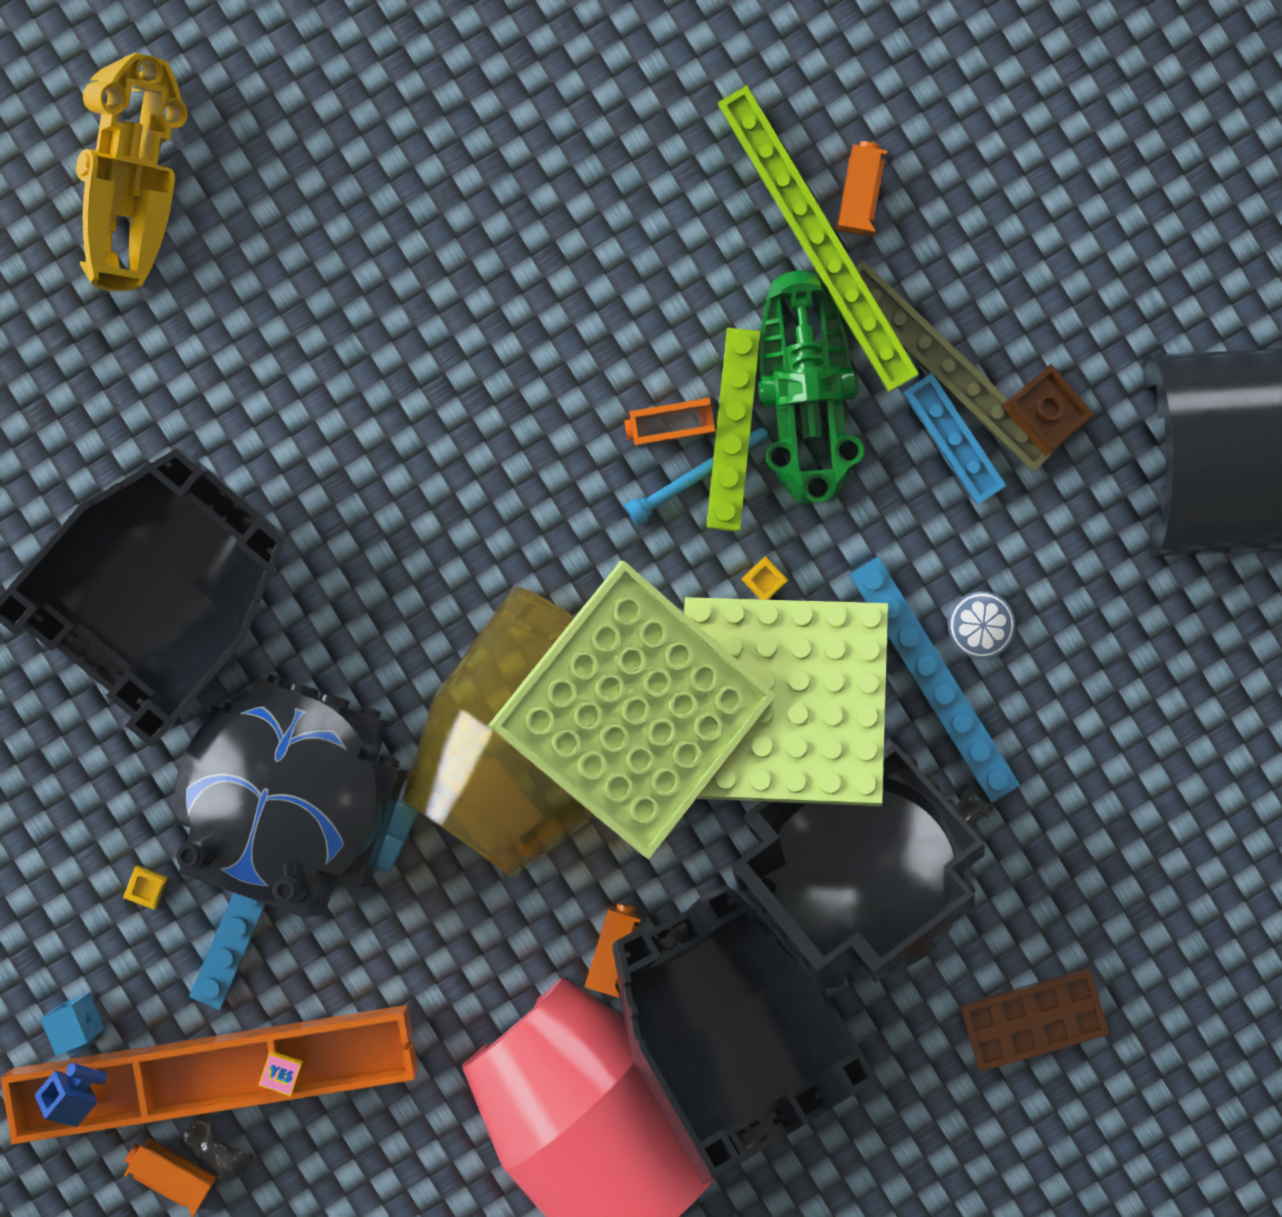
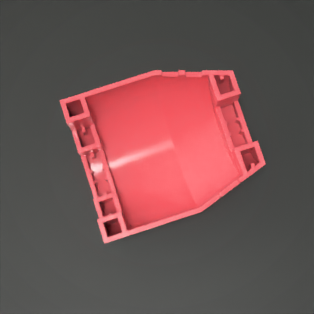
M563 977L537 999L535 1007L491 1046L486 1043L461 1066L502 1168L545 1217H679L715 1180L713 1179L705 1184L702 1183L632 1060L624 1013L605 1005L597 997Z

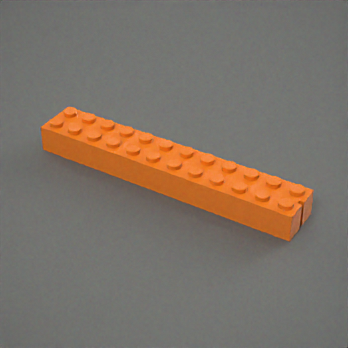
M408 1005L12 1068L1 1077L11 1144L415 1080L419 1068L414 1041H410L413 1032ZM270 1051L303 1061L291 1096L258 1086ZM70 1063L107 1073V1080L103 1085L95 1083L90 1085L98 1103L78 1127L46 1120L35 1098L37 1091L54 1071L66 1073Z

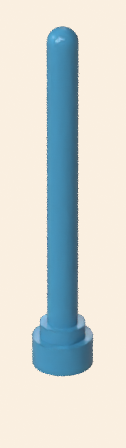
M761 427L750 433L748 450L767 439L768 431L765 428ZM713 457L648 498L644 499L641 497L638 500L633 498L625 503L624 507L637 527L649 521L648 517L653 514L652 510L712 473Z

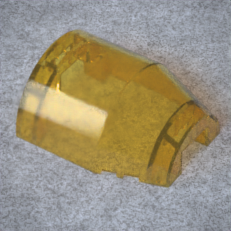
M517 586L511 588L434 695L402 797L405 803L465 843L511 878H514L596 817L488 726L575 618V616L547 599Z

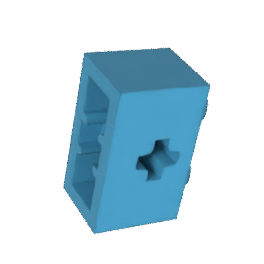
M90 992L56 1006L40 1018L55 1056L67 1052L69 1057L87 1050L89 1045L97 1042L96 1036L105 1029Z

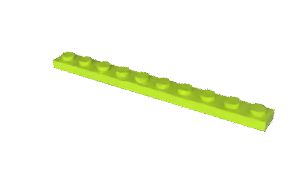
M744 86L719 101L718 107L888 393L918 377L919 373L748 86Z

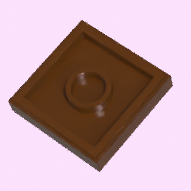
M1052 364L1002 405L1045 457L1095 415Z

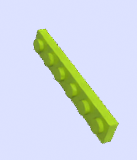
M727 328L706 529L740 532L760 331Z

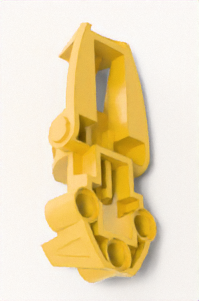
M140 53L125 56L98 71L90 79L95 82L88 84L83 92L85 106L91 112L101 113L96 150L85 149L77 159V175L81 181L85 182L83 240L86 262L80 261V265L91 284L105 291H130L142 287L153 266L166 231L175 185L173 170L170 167L158 165L161 143L170 140L172 129L182 127L188 117L186 105L181 100L180 90L168 61ZM140 65L143 68V71L139 72ZM105 91H106L107 96H108V100H107V103H106V104L104 103V100H103V96H104ZM131 91L144 93L140 123L123 120V123H120V113L129 108ZM165 107H166V109H167V116H166V118L164 117V109H165ZM117 215L130 217L129 270L120 268L118 255L111 250L112 233L116 232Z

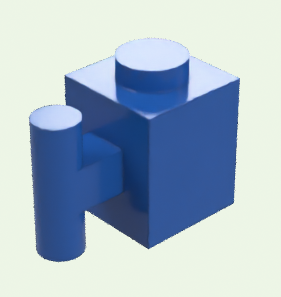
M75 1063L68 1065L66 1073L54 1071L35 1094L44 1118L78 1127L98 1103L90 1085L92 1083L103 1085L107 1080V1073Z

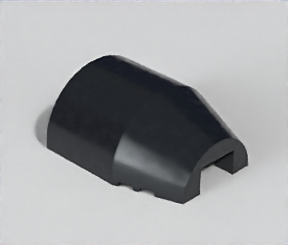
M1282 349L1143 355L1144 389H1157L1158 418H1165L1167 486L1160 487L1162 522L1149 523L1150 557L1282 551Z
M176 448L128 478L80 504L0 596V623L14 635L26 629L51 651L56 648L109 691L106 696L131 716V719L125 726L152 748L244 642L285 538L265 516L225 481L192 456Z
M727 884L700 897L687 911L648 931H646L645 927H642L616 940L612 945L632 1060L703 1184L761 1152L878 1080L826 991L822 992L774 932L768 929L756 917L757 912Z

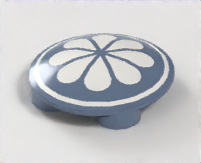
M979 591L965 595L954 605L947 619L948 631L952 642L962 653L973 658L983 659L998 655L1008 647L1015 633V617L1011 607L1003 598L991 592Z

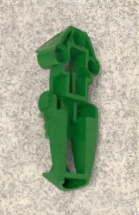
M806 270L791 271L780 275L772 281L761 324L758 397L763 407L776 406L778 442L773 443L767 449L764 461L767 468L776 474L781 485L799 504L833 502L848 481L853 465L857 464L864 455V446L860 439L855 436L846 435L843 400L855 399V395L858 394L857 373L851 367L847 337L840 313L818 273ZM811 296H818L822 342H814L813 327L808 325L807 308L812 307ZM787 298L791 300L792 309H797L799 326L795 328L797 344L790 345L789 347L785 345L781 299ZM820 404H825L831 469L802 472L799 470L794 407L799 406L802 439L822 437ZM848 442L855 447L856 456L853 460H844L839 455V447L842 443ZM780 448L787 451L789 462L786 466L778 467L774 465L771 460L773 450ZM812 479H820L825 484L826 491L822 497L817 498L809 493L808 484Z

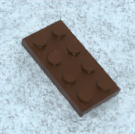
M1089 968L960 1004L971 1047L980 1072L1110 1035L1093 975Z

